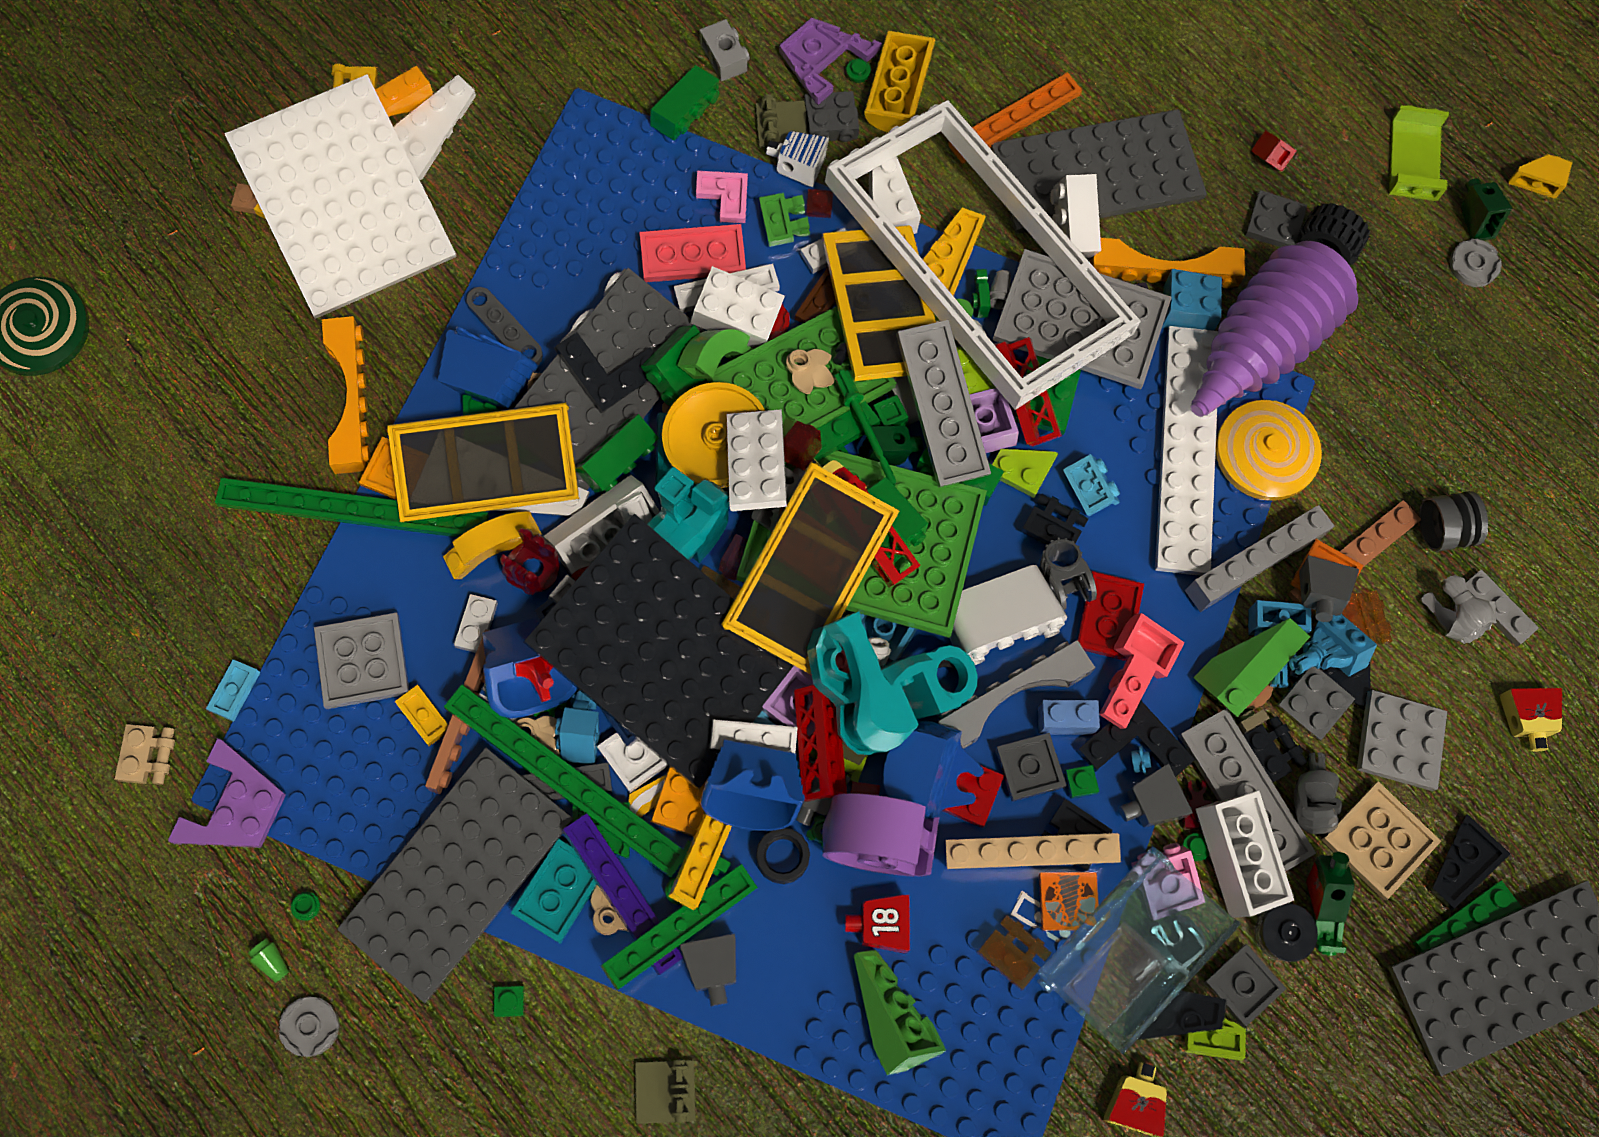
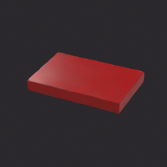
M1092 571L1097 597L1093 601H1085L1077 640L1084 651L1127 661L1128 659L1114 650V646L1129 619L1139 614L1144 583Z

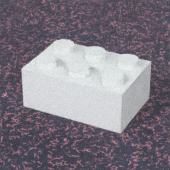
M1096 174L1066 175L1051 190L1052 205L1055 204V214L1052 220L1084 257L1089 260L1101 251Z
M712 266L690 323L708 331L725 329L742 331L750 336L747 346L755 349L767 342L785 296Z

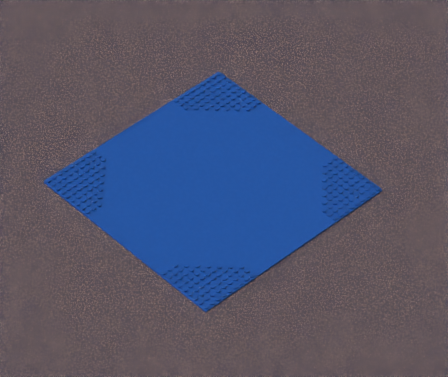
M577 88L573 91L394 424L463 416V394L440 383L437 379L440 374L439 370L442 365L440 363L445 348L443 346L448 330L456 331V327H461L475 336L483 334L499 342L468 307L467 295L476 287L488 289L541 346L543 353L542 362H540L534 373H543L558 355L554 347L571 331L576 320L584 312L592 308L595 309L604 298L607 283L615 273L622 272L624 268H629L644 280L640 232L741 224L746 270L769 264L774 265L780 285L779 291L776 292L785 296L782 303L790 315L788 330L790 331L802 324L795 320V314L827 269L826 267L812 274L802 258L800 250L822 239L823 233L837 232L843 228L846 231L864 229L833 191L825 185L815 182L813 187L780 174L777 171V166L688 131L685 134H680L674 141L650 126V116ZM697 171L748 174L745 223L720 222L721 199L696 198ZM784 193L785 199L803 195L805 213L796 215L790 212L788 214L790 221L808 217L810 236L799 237L793 235L794 242L769 247L759 197ZM919 223L914 237L919 256L924 259L932 245L938 241L944 232ZM876 243L855 244L857 252L842 259L844 262L857 268L856 273L884 271L880 269L884 253ZM974 245L954 298L965 299L972 305V293H976L974 283L976 269H987L989 290L995 274L999 270H1005L1011 274L1012 286L1020 263ZM707 277L646 283L679 309L674 286L707 279ZM906 279L858 284V288L862 289L860 303H854L852 317L876 308L883 319H892L895 315L920 308L917 292L903 287ZM479 295V297L474 299L473 303L478 306L484 305L487 302V298ZM990 307L987 318H977L976 308L973 309L972 319L977 320L981 324L992 343H998L993 341V337L1003 310ZM694 310L684 312V314L692 319ZM1162 328L1142 389L1081 370L1064 435L1032 447L1026 444L1020 423L1015 422L1019 431L1017 445L1004 449L1057 452L1058 455L1035 498L1002 481L999 482L987 506L983 505L963 590L1031 565H1037L1039 568L1046 544L1021 531L1034 507L1045 511L1046 507L1037 503L1041 494L1050 498L1054 496L1059 499V503L1071 509L1075 507L1080 510V514L1089 519L1085 527L1074 523L1073 527L1082 531L1076 545L1080 546L1081 557L1087 562L1090 571L1144 583L1139 614H1144L1185 642L1168 676L1158 679L1153 676L1141 698L1142 702L1184 747L1178 736L1190 729L1204 688L1193 677L1211 658L1217 655L1241 586L1222 600L1200 612L1185 592L1192 582L1200 576L1155 571L1168 329ZM895 329L889 330L892 335L896 336L897 332ZM528 349L523 354L532 359L536 356L537 352ZM1020 349L1013 350L1016 361L1024 364L1029 352ZM723 356L720 361L724 365L730 360ZM1018 365L1019 371L1022 369L1020 365ZM1292 370L1290 373L1280 374L1279 380L1273 384L1262 383L1261 390L1257 392L1243 390L1244 394L1241 398L1233 397L1226 401L1225 405H1220L1217 408L1216 438L1226 418L1238 407L1252 401L1272 400L1282 402L1297 409L1304 415L1315 384L1314 380ZM528 380L524 387L521 388L519 394H517L515 401L512 402L510 409L497 408L499 410L514 409L527 393ZM887 393L883 395L882 401L890 398ZM661 397L643 418L655 434H657L658 413H663L662 404L664 401ZM1010 405L1013 417H1015L1016 410ZM919 420L906 427L910 437L921 436L923 442L922 451L911 452L903 464L895 466L920 473L916 469L919 459L927 446ZM464 427L455 428V435L461 439H464ZM1038 428L1040 437L1053 433ZM440 430L401 435L402 444L430 455ZM863 436L844 446L849 454L858 456L856 446ZM655 442L653 444L655 448L645 457L641 455L634 461L637 465L629 473L619 475L616 480L620 483L630 475L644 484L658 510L661 512L660 497L658 492L655 491ZM507 443L478 445L509 458ZM1216 449L1211 570L1258 542L1272 501L1248 496L1235 488L1227 480L1219 467ZM1000 450L986 453L988 463L993 464ZM1091 454L1096 459L1101 458L1106 465L1108 472L1105 475L1108 481L1111 482L1113 480L1119 489L1120 495L1117 498L1120 503L1117 505L1111 504L1097 513L1088 516L1063 469ZM542 461L528 465L531 468L566 482L564 478ZM362 486L359 487L355 494L358 496L395 500ZM589 487L587 491L590 494L584 507L606 492L604 490L594 492ZM729 506L728 523L718 542L700 563L693 558L690 559V562L735 600L744 582L737 580V574L754 520L751 518L753 510L731 511ZM484 511L489 513V520L515 513L510 511ZM1053 511L1052 515L1066 522L1067 518ZM531 513L543 538L544 535L571 517ZM340 522L262 666L261 673L223 739L229 747L286 795L267 836L375 883L485 748H488L521 776L531 774L470 728L469 733L466 736L463 735L459 744L462 746L460 757L457 762L453 761L449 772H452V777L448 787L442 789L441 795L429 791L425 785L444 736L431 746H428L395 703L401 696L325 709L314 627L398 613L409 690L418 685L449 725L452 714L444 708V705L461 685L464 686L476 655L474 652L458 649L454 646L470 594L497 601L498 605L490 630L533 618L540 623L541 620L535 610L549 599L550 594L566 575L573 579L560 561L559 575L554 585L548 590L528 595L522 589L508 583L506 576L502 573L503 565L500 558L503 554L508 557L513 549L489 557L464 578L454 580L443 556L454 547L452 542L458 537ZM529 559L522 566L537 577L542 574L544 569L541 561L537 559ZM1060 561L1052 562L1053 564L1060 567H1068L1065 563ZM1072 578L1061 581L1062 585L1068 584ZM760 586L754 587L743 607L750 614L757 608L756 617L759 620L766 618V611L768 609L770 620L767 628L794 652L804 658L807 654V647L813 630L822 627L827 620L781 593ZM1080 590L1067 594V607L1064 610L1067 619L1064 622L1065 624L1059 629L1060 632L1049 638H1045L1044 635H1037L1028 640H1024L1022 637L1014 640V644L1005 649L999 650L998 647L990 649L989 653L984 656L985 661L975 665L977 688L973 695H976L978 698L987 693L985 689L998 681L1000 684L1010 680L1008 676L1020 668L1025 671L1032 667L1031 663L1038 657L1045 655L1048 658L1055 654L1054 649L1062 643L1068 641L1069 644L1077 641L1085 603ZM823 604L824 606L830 609H833L834 607L827 604ZM845 610L842 617L855 612ZM917 629L900 659L922 653H930L933 649L953 645L949 637ZM1085 651L1095 666L1090 675L1068 688L1038 686L1010 696L1000 703L988 716L978 740L964 750L979 765L1003 775L995 750L996 747L1039 736L1038 706L1043 700H1098L1100 713L1111 692L1109 683L1113 676L1120 669H1123L1126 661ZM949 667L937 669L938 682L942 688L948 692H954L959 684L958 672ZM961 704L960 707L955 708L954 711H957L960 708L964 707L963 704ZM597 705L596 709H591V711L599 713L600 745L617 732ZM557 709L555 712L556 719L562 718L564 712ZM542 712L538 718L549 716V713ZM943 713L916 720L917 722L929 721L938 723L940 721L939 716ZM532 714V715H529V716L523 717V718H532V719H534V720L537 719V718L534 717L533 714ZM1099 715L1100 728L1093 735H1050L1066 787L1012 802L1003 777L983 828L941 811L938 815L939 822L931 875L900 876L877 873L832 862L823 857V848L819 842L815 840L810 841L807 838V831L812 829L814 825L813 819L811 826L795 820L792 825L785 827L800 833L808 843L810 858L804 874L791 883H773L762 875L756 861L758 844L762 837L770 831L746 830L732 826L719 857L731 863L728 873L742 864L758 888L682 943L735 934L736 984L725 986L728 1003L710 1006L708 990L696 992L684 958L661 975H657L653 967L650 966L622 988L616 990L600 965L635 940L629 931L618 930L611 935H603L596 931L593 926L595 911L590 903L591 896L561 944L511 914L551 849L484 932L946 1137H1043L1135 882L1131 863L1138 861V855L1146 852L1155 825L1143 827L1138 817L1125 822L1119 812V806L1131 802L1127 795L1129 789L1162 767L1149 753L1151 768H1146L1147 775H1144L1143 772L1135 773L1131 751L1139 750V746H1142V744L1134 738L1095 772L1099 788L1098 794L1070 799L1064 771L1090 766L1077 750L1110 721ZM525 726L522 728V730L531 735L529 727ZM796 740L795 753L796 761H798L799 765V747L798 741ZM598 750L595 765L608 763ZM889 751L875 752L868 755L858 781L880 785L879 796L888 797L884 787L883 773ZM565 761L573 768L592 765ZM210 764L192 796L193 803L214 812L232 776V772ZM609 765L612 792L607 793L619 802H629V795L631 793H629ZM668 765L634 791L666 775L670 766ZM849 782L846 786L847 794H850L852 782ZM566 799L553 801L573 817V804ZM1064 799H1067L1113 830L1112 833H1119L1121 862L1092 863L1087 871L1079 865L1075 867L1072 864L947 869L946 840L1041 836L1044 830L1055 836L1058 829L1050 825L1049 822ZM655 807L641 817V819L682 849H684L688 840L692 842L694 838L693 836L650 822ZM816 812L814 818L822 814ZM562 834L559 839L571 846L565 835ZM776 840L767 849V863L777 872H789L799 862V850L789 840ZM631 848L630 858H623L615 854L660 922L683 906L671 903L665 892L667 883L678 875L682 864L670 878ZM1097 872L1099 931H1070V935L1067 938L1062 937L1059 931H1048L1061 939V941L1056 942L1047 936L1046 931H1042L1041 923L1035 921V914L1037 912L1041 914L1040 907L1024 898L1017 914L1041 928L1034 929L1010 914L1019 900L1018 897L1021 891H1024L1028 896L1040 902L1039 873ZM719 873L718 877L711 875L706 889L725 875ZM909 895L910 951L908 953L863 946L861 944V932H845V914L861 915V906L864 901ZM603 916L605 923L610 924L613 922L610 916ZM679 945L677 948L682 954L681 946ZM877 950L897 976V985L906 996L911 994L916 1001L913 1004L922 1018L928 1016L934 1024L946 1048L945 1052L907 1071L890 1075L886 1074L872 1042L854 955L857 952Z

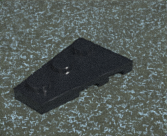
M1298 650L1296 656L1304 653L1303 650ZM1288 662V679L1296 681L1301 674L1298 675L1295 673V670L1292 671ZM1370 662L1366 668L1349 677L1339 668L1329 667L1325 670L1319 668L1355 698L1353 704L1365 710L1367 692L1371 691Z
M1466 814L1430 891L1446 907L1453 911L1511 853Z
M1139 983L1130 1041L1222 1030L1227 999Z

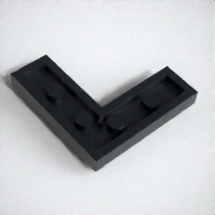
M578 332L554 347L600 413H603L648 382L646 373L641 366L654 354L651 347L610 375L603 369Z
M1140 700L1125 729H1120L1109 722L1077 750L1089 765H1093L1095 772L1134 738L1149 751L1161 767L1169 764L1175 777L1195 760L1142 700Z

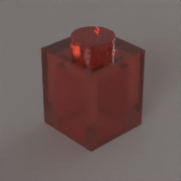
M796 421L783 438L785 462L803 470L808 467L822 448L821 431L812 425H806L799 421Z

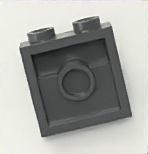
M853 91L833 92L819 105L815 103L810 94H805L804 101L808 134L829 138L828 141L841 140L848 142L858 139L859 121Z

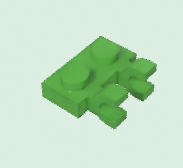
M784 193L759 197L769 247L794 242L793 235L799 237L810 236L808 217L790 221L788 214L790 212L796 215L805 213L803 195L785 199Z

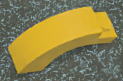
M515 512L493 518L470 529L452 542L454 547L443 556L454 580L464 578L489 557L514 549L523 541L518 532L521 528L531 530L534 536L537 534L542 535L531 512Z

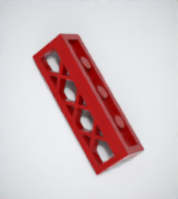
M1030 337L1012 344L1002 342L995 345L1022 378L1027 369L1033 372L1040 367ZM1027 346L1029 355L1025 363L1016 361L1013 350ZM1030 362H1032L1033 368L1029 367ZM1018 365L1022 366L1021 371H1019ZM1048 390L1039 394L1044 400L1040 413L1031 409V400L1016 409L1026 444L1032 447L1062 436ZM1046 410L1048 412L1049 417L1044 416ZM1033 414L1038 415L1036 421L1034 419ZM1042 418L1051 422L1054 432L1040 437L1038 426Z
M856 475L846 481L869 494ZM835 489L825 499L864 552L873 536L869 530H874L875 532L883 515L860 502H848L843 493ZM853 507L858 508L857 513L855 512ZM862 509L874 512L876 515L875 526L863 523L860 519ZM893 526L888 531L892 538L891 549L879 547L871 562L888 588L921 566ZM885 552L890 553V557H889V558L887 557V555L885 554ZM894 554L905 556L911 566L899 573L893 565Z
M814 685L795 689L801 785H803L802 794L805 795L804 801L809 802L822 798L832 799L835 795L847 794L843 742L838 735L836 707ZM812 693L813 703L808 710L805 707L804 695ZM812 720L815 723V731L810 737L807 735V726ZM814 748L817 750V759L812 765L809 762V754ZM816 776L819 778L820 791L812 793L811 782Z

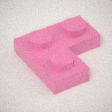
M697 171L696 198L721 199L720 222L745 223L748 174Z

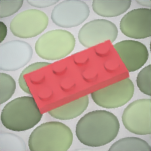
M741 224L640 232L645 282L706 278L712 266L728 273L746 270Z

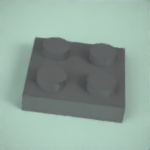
M1259 190L1245 236L1277 247L1296 245L1307 205Z
M1312 667L1299 676L1276 706L1314 738L1321 741L1353 703L1355 698L1322 670Z
M1050 733L996 747L995 750L1012 802L1066 787Z
M1247 944L1243 945L1203 982L1217 998L1227 999L1226 1009L1242 1027L1250 1024L1287 989Z

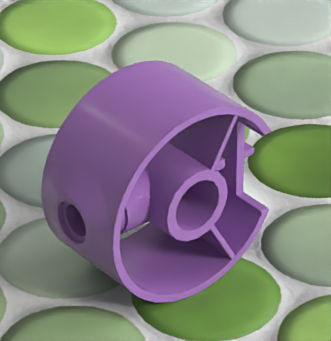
M867 794L835 795L832 797L831 806L823 825V857L841 865L871 872L900 876L931 875L939 817L924 819L926 806L905 800Z

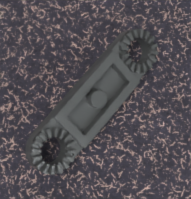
M476 287L468 293L467 304L469 309L501 344L521 353L528 349L535 350L537 354L532 360L538 365L542 362L543 353L541 346L488 289ZM479 295L487 298V302L481 306L475 305L473 301Z

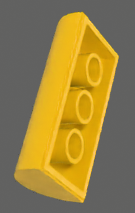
M887 31L864 112L865 118L872 126L889 132L896 126L900 127L906 124L915 116L935 45V38Z

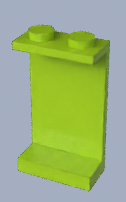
M1400 105L1392 117L1389 195L1438 201L1446 191L1447 180L1440 179L1441 126L1449 117V112L1439 111L1438 109L1418 108L1412 105Z

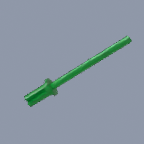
M842 369L838 374L834 375V378L845 399L843 403L846 407H853L875 455L880 460L885 476L896 486V478L888 461L883 456L879 442L860 405L864 396L862 393H859L849 371Z

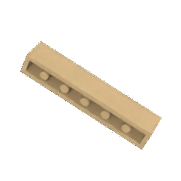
M1119 833L946 840L947 869L1121 862Z

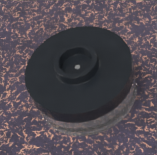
M1283 904L1264 911L1259 915L1255 925V938L1259 948L1269 958L1282 962H1296L1305 959L1312 953L1317 943L1318 931L1313 917L1307 910L1295 904Z

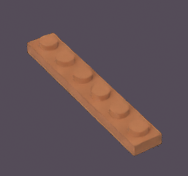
M1403 500L1340 552L1365 566L1416 525L1421 518ZM1295 587L1287 595L1294 603L1302 604L1301 590Z
M483 636L464 683V686L477 696L480 694L482 684L485 683L483 665L486 664ZM454 715L451 717L425 785L429 791L440 795L442 789L447 788L450 783L452 772L449 771L453 761L457 762L460 757L462 746L459 744L461 739L470 730V727Z

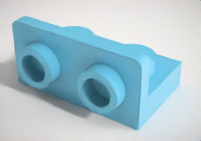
M1090 454L1063 469L1088 516L1097 513L1111 504L1117 505L1120 503L1117 498L1120 495L1119 489L1113 480L1111 482L1108 481L1105 475L1108 469L1101 458L1096 459Z

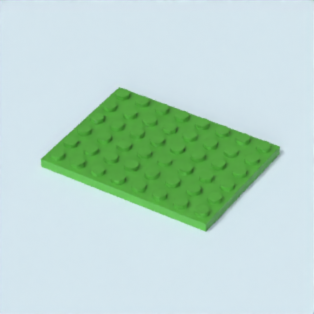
M835 451L818 461L823 467L830 461L836 460L867 485L866 490L886 477L880 462L840 451ZM890 465L896 478L895 487L929 523L925 534L926 538L916 547L913 545L908 547L921 566L888 588L876 569L870 564L845 610L852 612L860 611V614L950 638L987 490L961 483L938 488L934 476ZM805 496L798 508L822 524ZM838 517L825 526L863 552ZM755 520L737 574V580L745 582L772 533ZM771 556L763 571L815 601L830 606L835 605L850 578L849 576L836 594L830 597L773 556ZM905 556L893 562L899 573L911 566ZM759 581L756 584V586L773 590L772 588L762 584Z

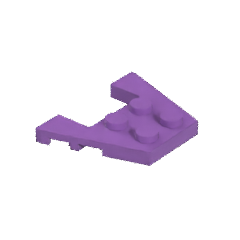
M811 18L779 45V52L815 103L819 105L833 93V85L819 76L820 72L846 50H850L865 62H868L881 50L882 43L876 40L870 42L861 39L860 34L857 33L850 35L841 32L840 27Z
M217 738L206 762L232 772L223 795L208 826L204 827L179 817L168 841L181 845L198 844L261 848L286 795L224 741Z

